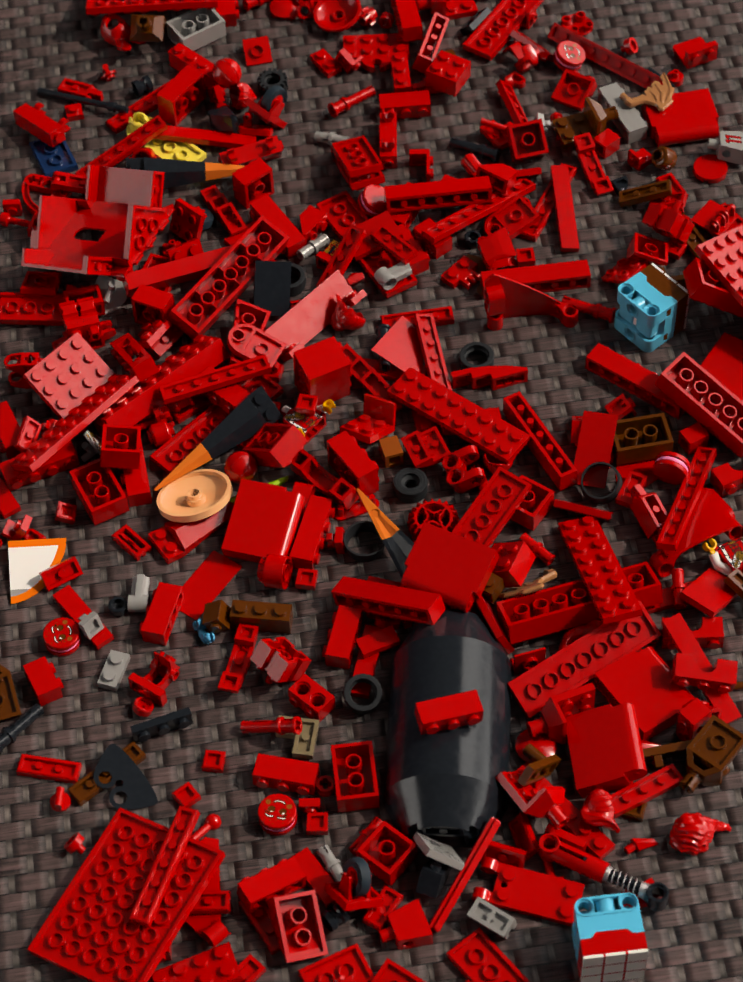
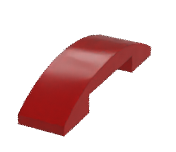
M590 132L574 136L573 139L579 161L595 194L600 196L614 192L609 176L605 175L595 151L596 146Z
M239 623L234 637L235 644L226 670L223 671L220 678L218 690L232 693L239 692L251 663L250 658L255 649L259 626Z

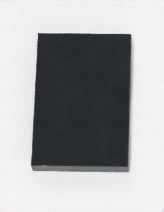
M255 260L253 305L271 311L270 316H283L290 310L292 262Z

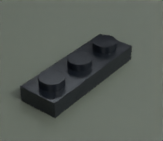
M187 707L130 726L134 742L138 743L145 742L158 735H166L176 729H184L193 724L190 708Z

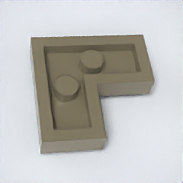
M279 715V717H284L285 719L293 718L290 716ZM301 718L302 731L299 735L293 733L278 735L275 732L276 737L295 739L292 757L313 760L320 725L319 720Z

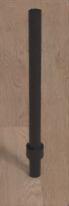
M38 88L37 94L100 107L110 112L128 113L129 107L118 105L117 102H104L44 88Z

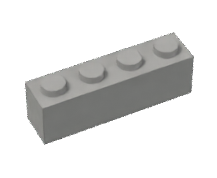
M617 82L598 88V102L603 109L615 106L618 110L619 117L617 120H612V122L626 142L631 144L647 138L649 127L647 122L642 119L639 110H636L635 107L629 108L620 99V94L625 93L624 89Z

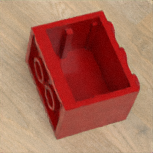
M334 336L293 352L294 384L299 393L318 396L317 406L322 405L328 399L336 401L350 395V387L352 386L350 367L352 362L349 356H345L341 342H337Z

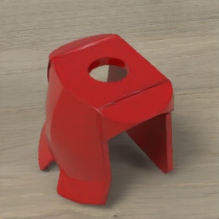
M505 227L488 236L478 238V249L487 271L517 266V260L514 257L516 256V251Z

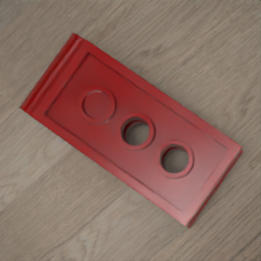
M364 135L331 143L333 160L351 190H362L370 184L380 185V183L385 182V176L381 171L384 170L383 163Z

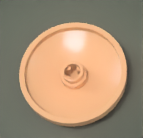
M213 469L193 470L164 486L159 491L156 502L160 514L167 520L181 523L194 522L212 516L226 506L232 497L233 488L229 477L221 471Z

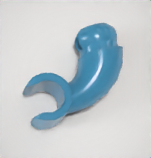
M203 618L194 621L192 626L194 630L198 631L201 641L205 644L212 643L215 640V634L205 631L206 627L202 625Z

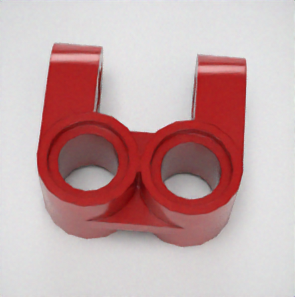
M468 445L449 453L442 460V466L447 473L446 480L457 493H465L486 481L484 469L478 467L466 471L467 465L477 461L480 457L478 448L475 445Z

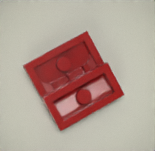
M436 426L420 434L416 430L400 438L416 468L440 463L447 454L451 453Z

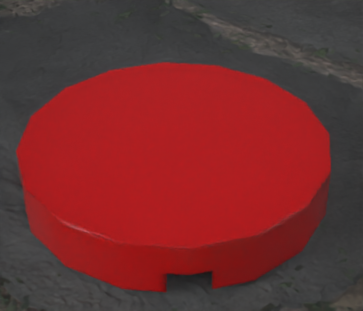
M711 154L702 155L697 158L693 166L694 176L699 181H708L710 184L724 180L728 171L726 161L719 160L717 155Z

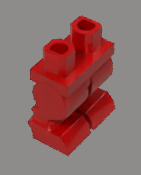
M93 296L77 299L78 311L75 300L58 303L60 316L63 318L68 339L78 332L83 338L90 337L91 341L100 340V321Z

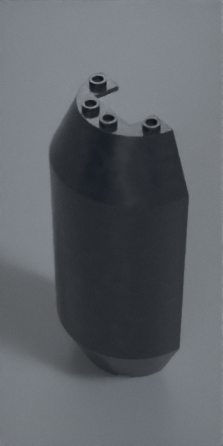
M446 608L434 625L416 622L392 659L383 804L393 827L414 843L416 842L413 840V836L416 832H419L426 836L465 837V847H473L489 818L494 817L501 821L509 806V794L495 777L500 772H509L512 693L507 683L512 680V665L502 645L494 637L486 620L472 612L465 613L461 610ZM477 690L484 710L481 722L475 725L459 726L454 730L446 729L435 734L421 735L414 714L415 703Z

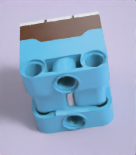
M651 263L618 286L617 302L620 304V308L615 313L614 327L642 351L652 352L686 328L690 300L688 290L654 263Z

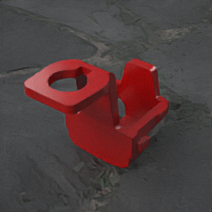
M517 41L502 51L503 54L509 50L512 51L518 60L514 66L520 73L531 70L539 63L538 55L540 51L539 49L535 50L530 44L522 47L520 42Z

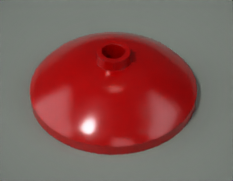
M319 0L314 8L313 17L317 26L322 30L340 32L350 28L358 21L362 7L360 0Z

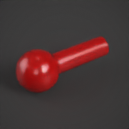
M209 814L205 818V824L190 837L199 840L210 830H217L221 826V818L217 814Z

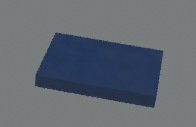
M40 139L29 142L30 148L44 176L52 177L55 171L69 173L78 170V165L66 141L61 142L55 147H51Z

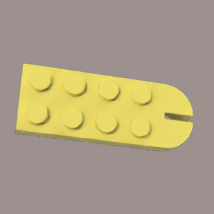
M142 112L134 113L133 118L129 117L127 136L153 117L146 116ZM152 139L141 147L151 148L155 152V156L160 159L202 162L207 158L206 152L192 143Z

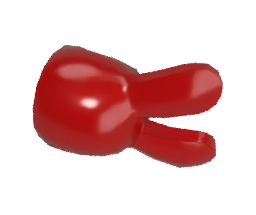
M106 14L100 27L103 39L107 43L116 46L119 51L126 52L131 50V44L128 43L130 41V26L118 14ZM117 19L118 25L113 29H109L107 26L109 21ZM130 41V42L136 43V44L146 43V42H140V41Z

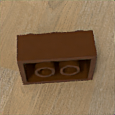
M658 413L617 421L612 452L615 453L616 465L656 459V456L661 452H673L674 441L665 414Z

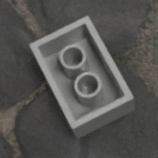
M198 8L197 10H190L166 22L169 39L175 45L180 42L193 51L226 36L225 20L215 9Z

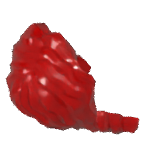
M686 812L675 820L670 830V841L668 843L672 848L679 850L681 853L697 855L709 850V843L712 841L716 831L727 830L730 832L732 828L729 824L703 816L700 813Z

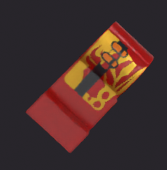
M333 240L323 252L320 251L316 254L317 268L325 271L326 266L323 264H329L340 242Z

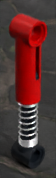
M546 833L540 837L538 853L542 860L546 862L554 861L597 882H610L611 885L615 884L617 888L621 887L622 891L626 889L629 893L637 894L638 898L643 899L652 911H662L667 907L669 889L665 884L660 882L647 884L646 882L643 883V881L639 882L638 878L635 880L632 876L628 877L627 873L625 875L622 874V871L619 873L616 869L613 870V867H610V863L560 841L555 834ZM552 846L553 849H546L545 847ZM654 895H659V896H661L662 898H661V899H656V898H654L653 896H654Z

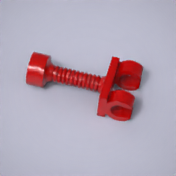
M2 212L0 215V226L8 227L9 224L28 227V237H31V230H37L38 213L35 212L32 220L28 221L13 218L10 213Z
M161 405L158 409H153L155 418L135 426H141L142 431L147 429V427L149 428L151 424L163 420L166 422L171 421L168 425L172 424L173 427L175 423L172 421L173 418L170 412L166 411L169 410L167 405Z

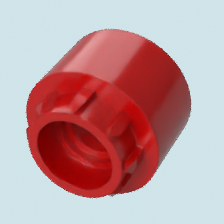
M276 554L264 556L258 564V580L264 583L265 587L286 590L292 577V558Z

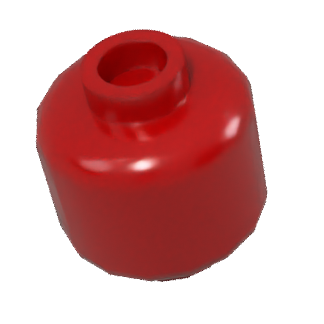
M165 420L151 424L149 430L146 431L150 444H154L155 447H161L175 435L172 424L168 425Z

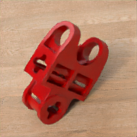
M39 352L13 353L5 357L4 366L7 370L12 371L8 375L11 386L32 389L23 378V375L44 359L40 358ZM11 360L17 361L16 364H7ZM14 377H22L19 381L12 380Z

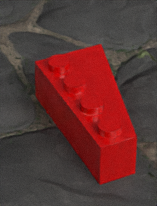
M237 298L232 328L238 324H250L265 331L271 311ZM238 334L233 335L236 339H242ZM229 349L228 365L244 361Z

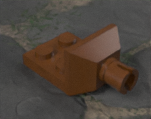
M131 15L130 41L163 42V35L167 33V20L165 16Z
M586 97L583 112L554 119L551 125L563 148L566 149L575 146L573 137L590 132L594 140V137L605 130L606 122L618 119V110L615 106L603 109L600 103Z
M0 665L1 721L22 715L12 674L2 665Z
M713 715L686 748V776L679 782L680 787L683 790L688 787L687 793L692 794L699 784L703 786H719L722 783L723 771L743 748V734Z

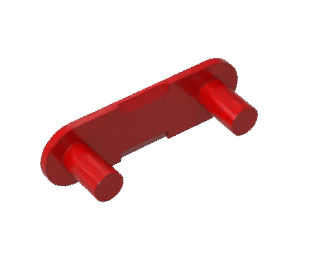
M370 494L369 499L379 508V500L375 498L374 494ZM360 501L353 504L348 511L344 510L343 505H338L334 518L338 521H344L368 512L363 502Z

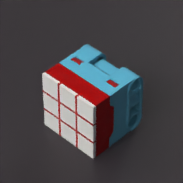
M626 892L578 899L574 905L572 940L580 982H612L644 978L648 947L637 896ZM624 904H630V905L632 906V908L629 907V906H623V905H624Z

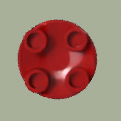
M273 0L270 3L271 15L273 18L279 17L294 20L297 18L295 9L300 3L295 0Z
M582 11L562 17L561 26L581 36L587 35L593 30V22Z
M525 730L516 739L515 749L518 756L530 764L534 762L522 753L528 744L533 745L546 757L556 754V741L549 739L546 733L531 738L528 730Z

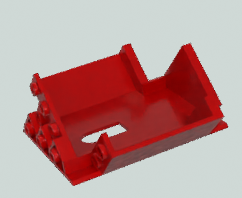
M88 165L85 199L40 195L37 230H31L30 248H22L21 266L89 275L125 277L133 265H137L142 259L145 249L150 248L157 239L156 234L165 228L169 222L168 218L175 210L162 208L165 172ZM84 229L105 231L98 241L75 239V235Z

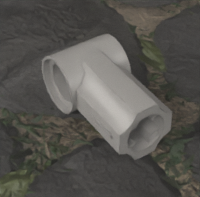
M400 262L388 269L386 267L379 268L375 272L374 278L384 290H391L398 281L411 275L412 269L409 263L405 265Z
M137 574L132 579L131 595H128V612H146L147 606L150 605V578L144 574Z

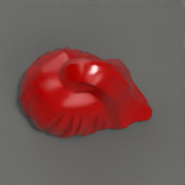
M238 82L236 86L229 88L231 102L233 103L231 106L235 109H246L248 106L244 103L247 98L253 101L257 99L256 94L246 83Z
M336 294L337 304L331 317L332 328L336 331H343L345 329L357 330L363 327L366 319L362 313H356L353 308L345 305L340 296Z
M594 789L585 798L584 805L580 809L581 820L594 827H603L616 833L620 832V828L613 818V796L603 789Z

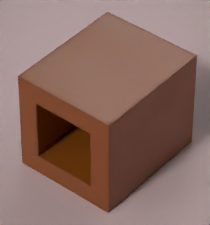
M397 435L380 439L379 452L385 468L404 464V453Z

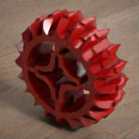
M431 498L430 502H427L424 499L423 504L417 502L416 507H412L411 513L408 515L407 526L410 535H413L414 540H416L424 522L452 532L460 518L457 510H454L453 505H449L447 501L441 503L440 498L438 501H434ZM423 518L424 521H423V523L420 525V524H419V521ZM447 520L448 524L444 526L443 524Z

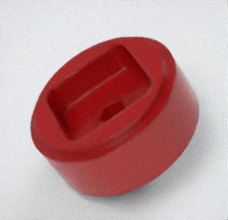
M138 697L135 699L132 708L137 715L147 717L151 715L154 703L147 697Z

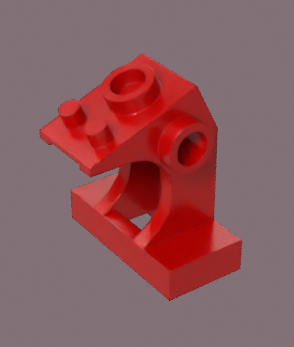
M160 651V653L154 652L155 658L151 661V670L146 676L140 677L132 672L128 677L130 689L149 698L161 707L167 702L165 689L172 681L178 678L180 673V667L175 664L176 659L167 654L164 656L165 652ZM158 675L164 677L158 684L153 683Z

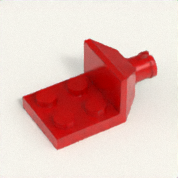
M415 0L418 11L430 9L432 15L437 12L450 20L474 16L478 12L474 0Z
M366 393L364 394L363 415L340 426V433L346 430L356 440L372 444L395 431L396 412L402 409V403L393 398L386 400Z
M593 683L551 696L541 710V717L526 722L530 737L533 738L546 733L549 739L562 745L566 744L567 721L565 717L594 709L596 689Z
M500 772L495 777L523 813L539 818H548L556 829L562 828L570 820L561 810L565 798L563 786L543 787L540 791L533 788L530 784L523 787L517 782L522 772Z

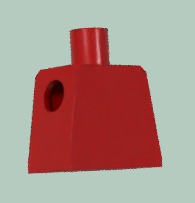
M415 899L389 913L387 916L389 927L378 931L382 943L394 939L399 950L433 944V933L419 899Z

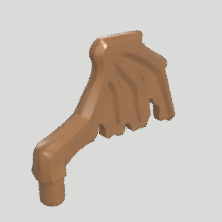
M663 72L660 76L662 85L659 81H654L651 87H647L644 91L645 95L641 94L638 97L630 98L625 93H621L620 99L629 108L646 104L655 106L658 111H664L673 103L672 95L675 88L672 87L666 73Z
M545 569L543 571L544 576L535 579L533 582H526L521 587L506 589L497 599H508L541 590L544 587V583L557 578V572L553 569Z

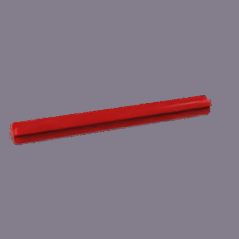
M490 817L464 862L465 866L462 871L458 872L429 923L433 931L439 932L500 827L501 822L498 819Z

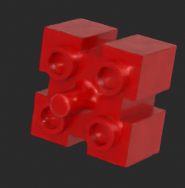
M677 199L671 209H668V206L659 202L657 205L650 203L641 221L658 234L674 238L685 244L695 226L694 223L689 221L690 217L681 214L682 211L679 208L682 202Z
M276 637L274 640L271 638L261 639L250 658L259 670L267 671L266 674L268 675L265 679L267 684L298 680L304 675L312 661L302 651H297L294 648L295 645L285 637Z

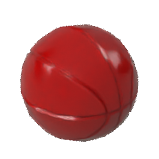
M230 58L218 60L212 69L214 81L223 88L236 86L242 76L239 64Z
M245 451L232 453L228 456L224 465L225 474L235 484H240L241 479L253 480L258 469L256 459Z

